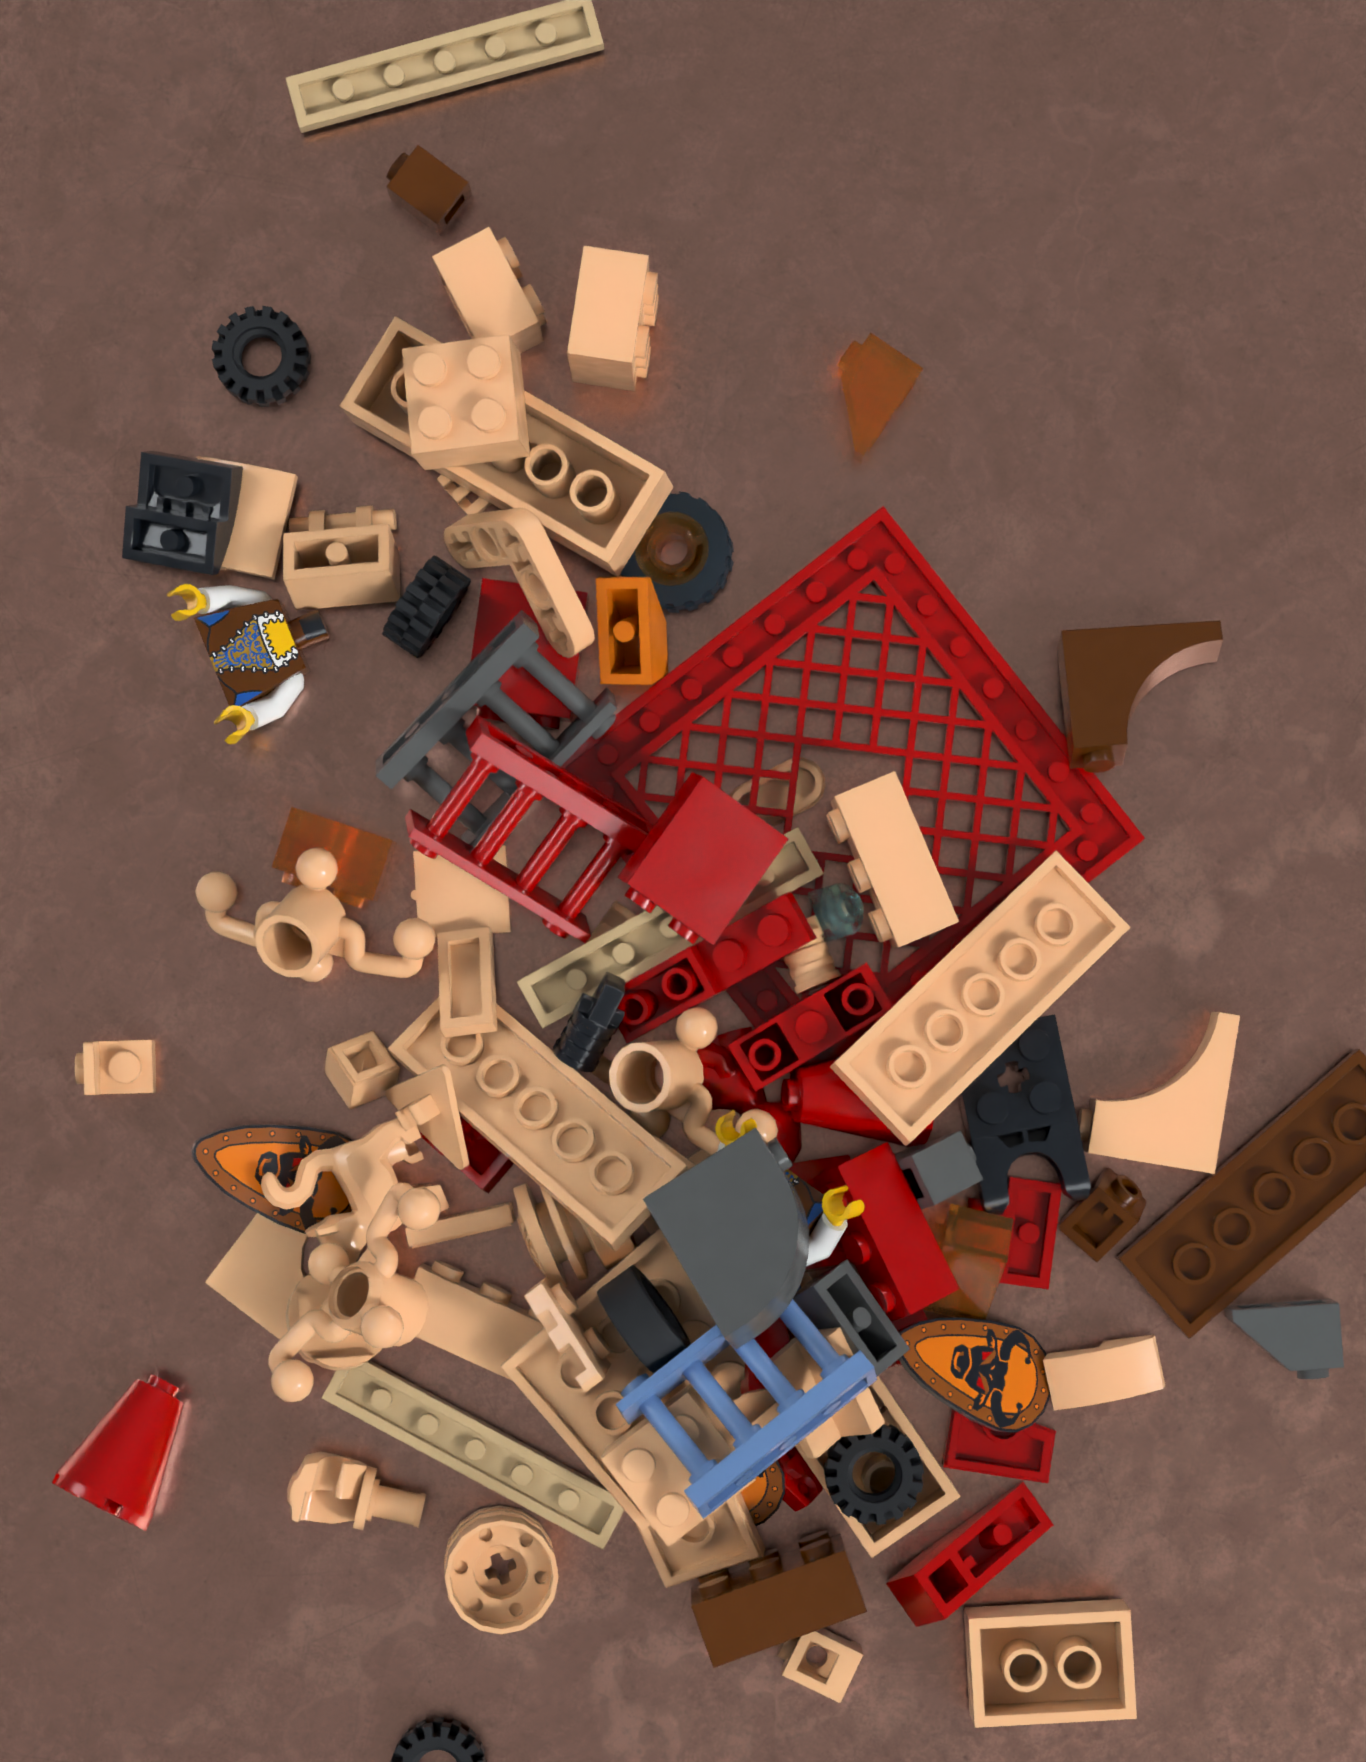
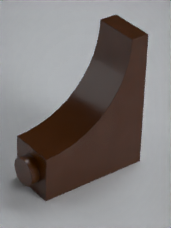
M1221 620L1061 630L1057 656L1069 768H1084L1087 772L1099 773L1109 771L1115 766L1123 765L1128 745V723L1137 705L1154 686L1172 674L1188 667L1217 662L1223 642Z

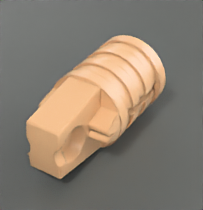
M816 915L806 919L817 939L784 957V962L790 970L791 979L795 982L796 986L794 989L797 995L841 977L839 969H835L834 960L828 952L827 943L823 940L822 935L824 933Z

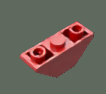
M866 962L730 1043L728 1047L756 1092L882 1017L893 1005Z

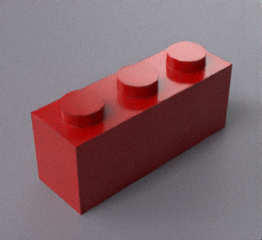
M888 1142L813 1178L818 1191L822 1194H825L828 1190L847 1185L848 1190L844 1193L842 1199L845 1208L853 1201L860 1199L863 1201L865 1206L863 1213L847 1219V1228L841 1236L843 1239L842 1246L847 1258L855 1264L864 1284L891 1322L909 1316L960 1289Z

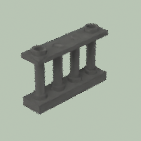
M521 610L376 759L375 776L391 790L402 778L406 782L413 780L441 805L453 787L426 764L428 758L425 755L438 741L443 745L449 742L472 762L473 759L470 756L472 751L469 750L465 733L467 729L463 727L465 720L462 719V716L475 703L480 707L487 705L535 750L561 767L590 736L598 739L611 727L616 719L614 712L618 709L615 695L606 687L594 701L589 699L537 651L539 647L535 642L539 638L537 623ZM512 665L517 669L525 668L577 716L556 739L500 689L502 683L498 679ZM501 769L496 774L490 773L488 776L489 779L504 791L501 796L483 814L469 802L457 819L467 828L461 835V840L473 847L476 846L517 789L516 779Z

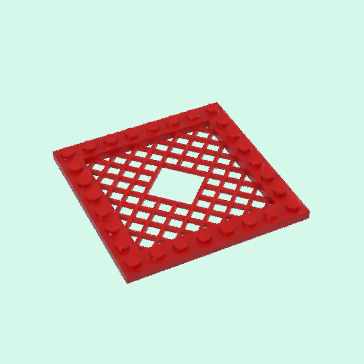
M884 506L618 712L614 723L601 737L594 739L590 736L561 766L652 823L653 826L658 821V817L645 801L670 804L675 796L645 793L648 764L678 767L675 795L684 784L686 768L715 772L714 785L720 789L723 773L752 776L749 805L743 806L754 814L785 818L784 835L790 832L792 828L802 745L905 757L902 788L907 800L909 795L938 799L935 828L919 826L922 835L933 836L931 857L937 871L941 875L966 877L963 907L953 906L955 913L961 914L958 917L959 922L942 929L930 940L929 934L922 937L921 940L918 939L906 944V946L919 948L889 972L891 944L889 940L881 942L883 947L880 972L873 973L893 1006L1055 851L1089 883L1146 839L1094 773L1087 772L1084 768H1069L1067 739ZM874 582L884 596L860 592ZM857 601L886 605L883 633L853 630ZM849 602L846 629L819 626L820 623ZM893 609L896 610L916 637L891 634ZM807 634L804 661L777 658ZM815 634L844 637L841 666L812 662ZM852 638L881 642L878 670L849 667ZM889 643L919 646L915 675L886 671ZM926 650L949 679L923 676ZM766 666L762 694L735 691ZM773 666L803 670L800 698L770 695ZM811 671L840 674L837 703L807 699ZM848 675L877 679L874 707L844 704ZM885 680L914 683L911 712L882 709ZM922 684L951 688L948 716L919 713ZM959 692L981 720L956 717ZM724 699L721 726L694 723ZM732 699L761 702L758 731L728 727ZM769 703L798 707L795 735L765 732ZM806 708L836 711L832 740L803 737ZM843 712L873 716L869 744L840 741ZM880 717L910 720L906 749L877 746ZM918 721L947 725L944 753L914 750ZM955 726L984 729L981 758L951 755ZM690 731L720 735L716 764L687 760ZM682 732L679 759L651 756ZM992 734L1014 762L989 759ZM727 736L757 739L753 768L724 765ZM764 740L794 744L791 773L761 769ZM913 758L942 762L939 791L910 787ZM950 763L979 766L976 795L947 792ZM641 764L638 790L636 791L625 776ZM988 767L1017 771L1013 800L984 796ZM1024 776L1029 779L1048 804L1022 801ZM760 777L789 781L786 810L756 806ZM946 800L975 803L972 832L943 829ZM983 804L1012 808L1009 837L980 834ZM1020 809L1049 812L1046 841L1017 838ZM1058 816L1069 831L1055 841ZM942 837L971 840L967 870L938 866ZM979 842L1008 845L1004 874L975 871ZM1016 846L1044 849L1013 874ZM631 851L629 855L622 854L621 858L627 864L635 852ZM812 851L815 858L818 859L817 862L823 873L825 860L843 863L855 860L851 855ZM823 874L815 879L814 889L799 887L792 891V894L813 896L811 916L816 915L817 919L819 918L821 898L850 901L847 930L822 928L824 936L846 938L842 968L835 967L836 970L839 969L842 977L854 970L850 969L854 939L879 942L876 934L855 932L858 902L873 904L869 895L858 893L854 882L852 883L851 893L822 890ZM974 879L1002 882L971 907ZM778 960L725 990L754 1028L809 996L810 991L801 994L800 1000L775 967L789 969L782 960ZM880 1018L798 1067L841 1057Z

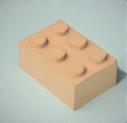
M591 246L583 247L567 350L573 382L635 391L637 377L647 378L651 353L649 331L650 326H655L659 301L658 273L649 271V255Z
M893 771L834 796L830 802L833 810L828 812L826 818L837 844L847 841L855 860L850 861L847 864V868L858 893L866 890L869 892L876 910L867 914L879 942L889 940L892 949L958 923L957 915L896 772Z
M1123 1599L964 1608L969 1712L975 1728L1137 1719L1131 1610Z

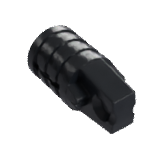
M606 972L592 996L582 993L573 1009V1014H571L567 1022V1026L564 1027L561 1033V1037L556 1040L553 1046V1052L559 1060L569 1067L582 1072L595 1071L599 1064V1059L605 1051L604 1048L608 1046L612 1038L611 1036L616 1033L625 1016V1011L618 1009L625 994V979Z

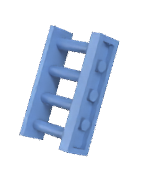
M793 1299L779 1318L823 1370L820 1374L823 1380L807 1393L803 1389L796 1391L754 1338L738 1349L733 1347L779 1404L776 1409L779 1415L763 1428L759 1424L752 1425L704 1366L731 1345L724 1338L717 1324L649 1377L645 1373L632 1380L621 1392L623 1399L616 1403L622 1417L629 1425L644 1414L691 1474L689 1482L692 1485L685 1489L684 1492L703 1519L877 1380L874 1366L861 1350L850 1358L846 1354L839 1356ZM686 1379L735 1439L733 1443L735 1450L719 1463L715 1459L708 1460L661 1401L662 1398Z

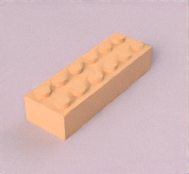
M395 316L339 407L354 424L413 457L411 454L402 349L440 344L441 342ZM525 390L524 397L530 457L433 469L502 510L526 508L539 519L548 537L616 577H619L673 489V485L664 470Z

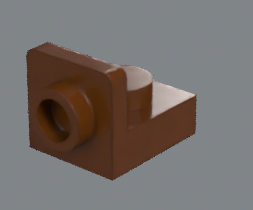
M1106 1168L1100 1174L1096 1185L1090 1190L1088 1199L1080 1200L1060 1220L1057 1228L1097 1263L1139 1222L1147 1202L1142 1197L1139 1187L1130 1178L1124 1175H1117L1112 1169Z

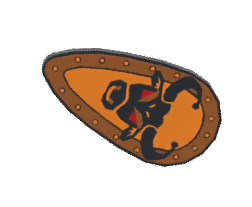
M275 1124L239 1125L220 1129L202 1136L192 1146L191 1155L194 1162L204 1176L221 1192L246 1208L279 1225L306 1234L305 1230L308 1227L322 1221L325 1217L352 1211L347 1196L331 1171H322L318 1174L313 1194L300 1207L283 1209L273 1206L265 1198L261 1188L262 1177L267 1172H272L283 1187H291L295 1182L296 1173L302 1159L315 1150L330 1149L353 1141L338 1132L308 1126Z
M961 1317L932 1318L912 1323L898 1330L910 1348L898 1359L904 1369L922 1388L969 1420L994 1431L1018 1432L1032 1426L1045 1412L1050 1398V1390L1043 1363L1046 1352L1036 1338L1022 1328L994 1320Z

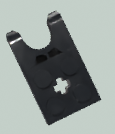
M1054 1014L1038 1017L958 1096L967 1143L976 1155V1165L983 1177V1180L977 1183L982 1210L988 1218L1001 1216L1009 1204L1007 1189L1008 1171L1011 1164L1023 1156L1035 1155L1045 1159L1055 1170L1062 1193L1073 1201L1088 1199L1090 1193V1179L1056 1016ZM1006 1067L1015 1068V1072H1021L1025 1081L1020 1083L1017 1093H1010L1008 1085L1003 1087L999 1085L998 1078L1003 1076Z

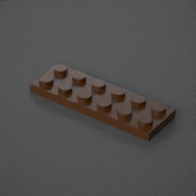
M1360 1049L1353 1050L1215 1171V1174H1211L1117 1256L1188 1339L1192 1338L1366 1186V1056Z

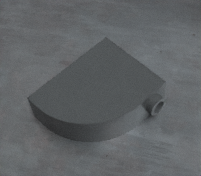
M756 1128L643 1198L722 1335L735 1349H738L769 1328L786 1310L802 1282L809 1254V1229L806 1213L795 1187L785 1172L793 1164L776 1137L767 1142Z

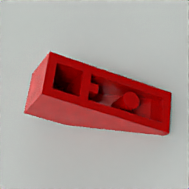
M1020 1482L920 1553L887 1581L886 1585L916 1627L945 1620L1054 1526V1524L1025 1483Z

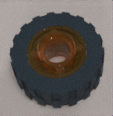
M680 491L679 494H671L670 492L620 574L622 577H651L661 608L666 609L668 612L679 613V610L683 609L688 611L697 609L698 605L705 601L709 603L715 598L714 594L719 589H723L727 583L726 577L728 572H732L734 562L731 558L734 547L729 535L730 532L721 516L700 497L698 499L693 498L690 493ZM672 540L686 542L687 554L681 562L673 565L662 562L661 552L668 542Z

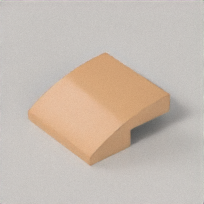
M197 456V459L243 467L235 523L220 570L226 571V569L274 580L283 545V533L286 532L298 480L297 475L244 463Z

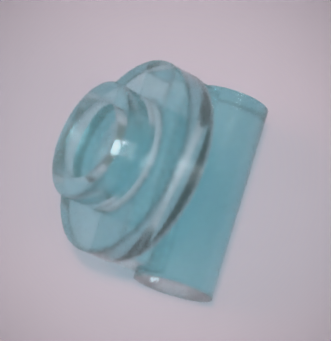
M836 883L808 892L814 914L817 916L824 933L822 935L824 942L827 943L859 931L863 923L864 907L861 898L852 887L845 883Z

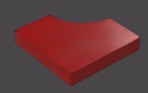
M950 1408L942 1466L944 1468L1048 1484L1056 1430L1035 1422L1032 1426L1018 1432L994 1431L969 1420Z

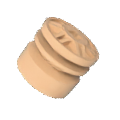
M527 1183L513 1188L518 1208L517 1221L534 1264L549 1279L553 1286L559 1282L565 1287L568 1286L562 1262L569 1260L579 1281L588 1278L584 1253L594 1250L602 1265L608 1270L616 1266L637 1247L632 1234L615 1252L541 1186L545 1201L537 1203Z
M502 1505L478 1509L459 1522L447 1541L443 1561L448 1598L459 1616L480 1631L501 1635L524 1630L542 1618L555 1598L559 1575L551 1539L540 1522L521 1509ZM500 1553L504 1560L513 1558L508 1563V1573L499 1575L495 1568L487 1570L492 1566V1555Z

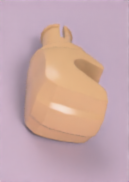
M325 1452L307 1454L299 1469L292 1474L287 1486V1502L290 1505L291 1520L297 1523L300 1520L329 1524L354 1521L353 1528L359 1530L364 1529L365 1521H371L372 1516L414 1525L413 1527L419 1528L426 1494H418L379 1485L380 1480L375 1479L377 1468L369 1467L367 1464L355 1459Z

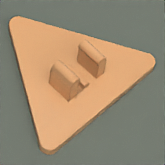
M442 1064L385 1090L386 1098L398 1109L395 1114L405 1132L417 1125L418 1130L458 1169L462 1170L469 1165L452 1076L446 1065Z

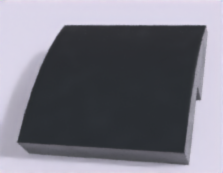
M157 451L141 452L137 504L126 506L122 558L208 575H217L224 561L235 523L243 467Z

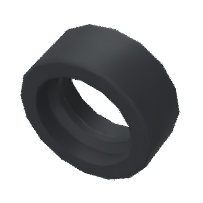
M634 1265L597 1291L604 1310L619 1334L638 1359L652 1373L657 1372L691 1345L685 1330L669 1305L650 1280Z

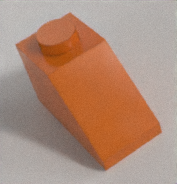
M597 577L596 599L600 684H654L668 674L666 619L651 577Z

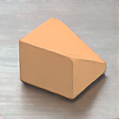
M373 1030L327 1048L324 1069L326 1076L351 1110L386 1096L385 1090L396 1085L398 1082L400 1067Z

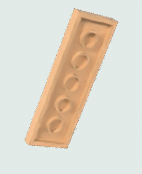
M1055 851L833 1063L830 1068L893 1134L907 1146L1131 927Z
M438 997L387 1048L392 1057L414 1076L442 1064L446 1065L451 1072L459 1115L616 1252L651 1215L643 1198L689 1170L688 1166L576 1070L559 1060L549 1047L497 1003V1031L445 1038L440 1030V1005Z

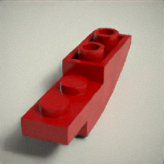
M792 892L781 895L727 926L714 945L706 940H702L625 983V994L618 1006V1009L625 1011V1016L618 1028L626 1043L628 1044L680 1016L684 1011L702 1004L817 939Z

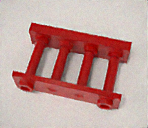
M477 715L465 732L469 750L472 751L470 754L473 759L430 820L412 809L409 810L405 816L408 837H410L409 841L415 849L425 856L436 859L440 855L543 918V924L559 937L567 939L572 935L586 944L592 935L586 915L581 913V910L622 854L629 855L631 851L635 852L653 828V824ZM501 769L516 779L517 789L476 846L473 847L448 831L489 774H496ZM546 797L560 806L559 811L562 815L520 873L517 874L493 858L535 800L541 801ZM589 824L604 833L603 839L605 843L564 899L560 900L537 886V884L579 827L585 828Z

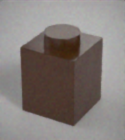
M419 145L416 146L410 156L405 152L402 153L392 164L386 176L390 181L386 186L390 198L440 236L472 195L467 180Z

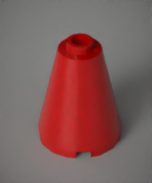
M840 1057L797 1067L792 1070L790 1079L783 1080L781 1087L782 1107L784 1111L791 1112L795 1122L905 1146L830 1068ZM934 1120L905 1147L926 1144L931 1134Z
M152 1374L147 1383L136 1379L57 1470L51 1483L78 1498H82L95 1507L146 1531L152 1521L184 1405L183 1402L175 1398L179 1388Z

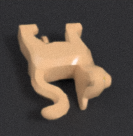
M392 1119L376 1125L358 1140L330 1149L315 1150L301 1160L295 1182L291 1187H283L272 1172H267L262 1177V1191L265 1198L273 1206L283 1209L300 1207L313 1194L318 1174L322 1171H331L347 1196L352 1211L329 1215L322 1221L308 1227L305 1233L307 1237H317L320 1244L336 1243L347 1251L350 1264L355 1263L359 1260L361 1250L367 1243V1229L389 1189L398 1183L392 1166L399 1161L414 1164L424 1159L422 1152L414 1142L421 1138L417 1125L405 1132L399 1119ZM412 1185L414 1188H427L432 1191L440 1202V1212L449 1208L441 1185ZM399 1216L391 1231L396 1230L402 1224Z

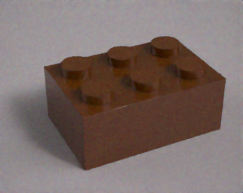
M820 1531L798 1541L799 1549L779 1555L778 1549L764 1551L763 1557L748 1561L750 1567L733 1573H729L728 1568L697 1578L700 1585L691 1588V1608L713 1668L867 1612L863 1595L841 1534L830 1537L828 1531Z

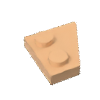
M545 1277L530 1288L524 1297L544 1326L557 1350L561 1353L565 1351L581 1373L575 1378L584 1392H587L604 1379L611 1365L606 1358L611 1353V1349L596 1328L591 1326L586 1330L573 1312L579 1309L567 1288L561 1282L553 1286L549 1279Z

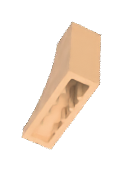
M1211 1012L1204 1038L1195 1054L1180 1072L1161 1086L1130 1098L1118 1100L1090 1099L1089 1109L1081 1108L1077 1120L1084 1152L1215 1174L1240 1015Z

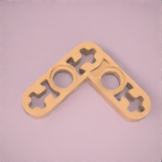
M513 508L468 514L444 530V541L447 549L458 564L464 568L511 566L547 640L557 653L563 657L570 658L593 643L595 637L591 622L542 524L532 512L526 508Z

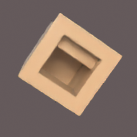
M822 1628L781 1643L776 1656L784 1660L781 1666L782 1676L841 1703L863 1657V1651L860 1644L844 1639ZM813 1646H820L827 1652L825 1659L820 1663H812L806 1657L807 1651Z

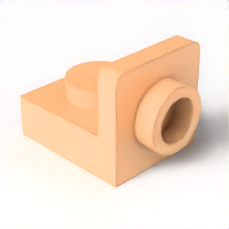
M155 1040L83 1042V1052H78L75 1056L76 1083L84 1084V1095L155 1093Z

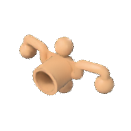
M311 848L304 851L298 857L295 870L297 878L303 885L293 888L281 902L270 901L262 904L256 912L255 925L226 914V911L235 903L238 894L236 883L229 875L223 872H210L202 876L198 881L195 894L198 903L205 909L206 920L209 926L222 936L256 947L262 961L274 972L286 977H299L307 982H318L330 974L334 963L332 955L344 957L352 969L362 973L408 978L417 974L421 969L424 957L433 950L436 940L434 930L428 922L420 918H408L396 927L393 935L394 947L401 956L366 952L365 934L361 926L354 920L346 918L345 910L339 899L327 890V886L331 885L336 878L338 866L334 856L323 848Z
M692 1007L684 1011L677 1019L675 1029L679 1040L629 1043L619 1050L612 1062L602 1055L595 1071L591 1073L602 1082L610 1085L615 1099L624 1108L629 1109V1116L652 1136L655 1134L660 1138L669 1129L671 1114L683 1123V1131L692 1144L713 1155L718 1151L721 1141L714 1131L704 1126L712 1110V1097L709 1091L702 1085L704 1080L703 1065L697 1050L712 1043L716 1038L718 1025L715 1016L709 1010L701 1007ZM657 1061L660 1062L663 1069L664 1083L662 1090L658 1087L655 1080ZM751 1109L737 1120L735 1130L739 1133L743 1122L752 1118L757 1124V1130L767 1142L777 1137L778 1128L776 1120L768 1112L760 1109Z
M409 1183L393 1185L384 1197L367 1229L366 1241L368 1248L357 1262L350 1264L347 1251L336 1243L320 1244L311 1252L308 1260V1270L312 1278L322 1285H330L328 1302L322 1310H312L303 1315L271 1350L268 1365L272 1372L271 1386L277 1397L284 1402L302 1401L310 1394L314 1384L310 1367L300 1360L291 1359L316 1332L322 1339L331 1343L340 1342L353 1332L363 1336L365 1342L372 1347L381 1349L392 1346L400 1347L411 1342L419 1334L427 1317V1294L420 1283L395 1272L399 1261L398 1253L387 1237L398 1216L401 1222L411 1230L428 1229L437 1222L440 1214V1202L432 1191L427 1188H414Z

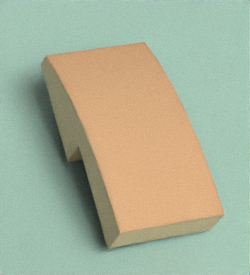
M1155 1335L1104 1340L1097 1348L1048 1353L1043 1359L1054 1410L1112 1402L1150 1393L1165 1387Z

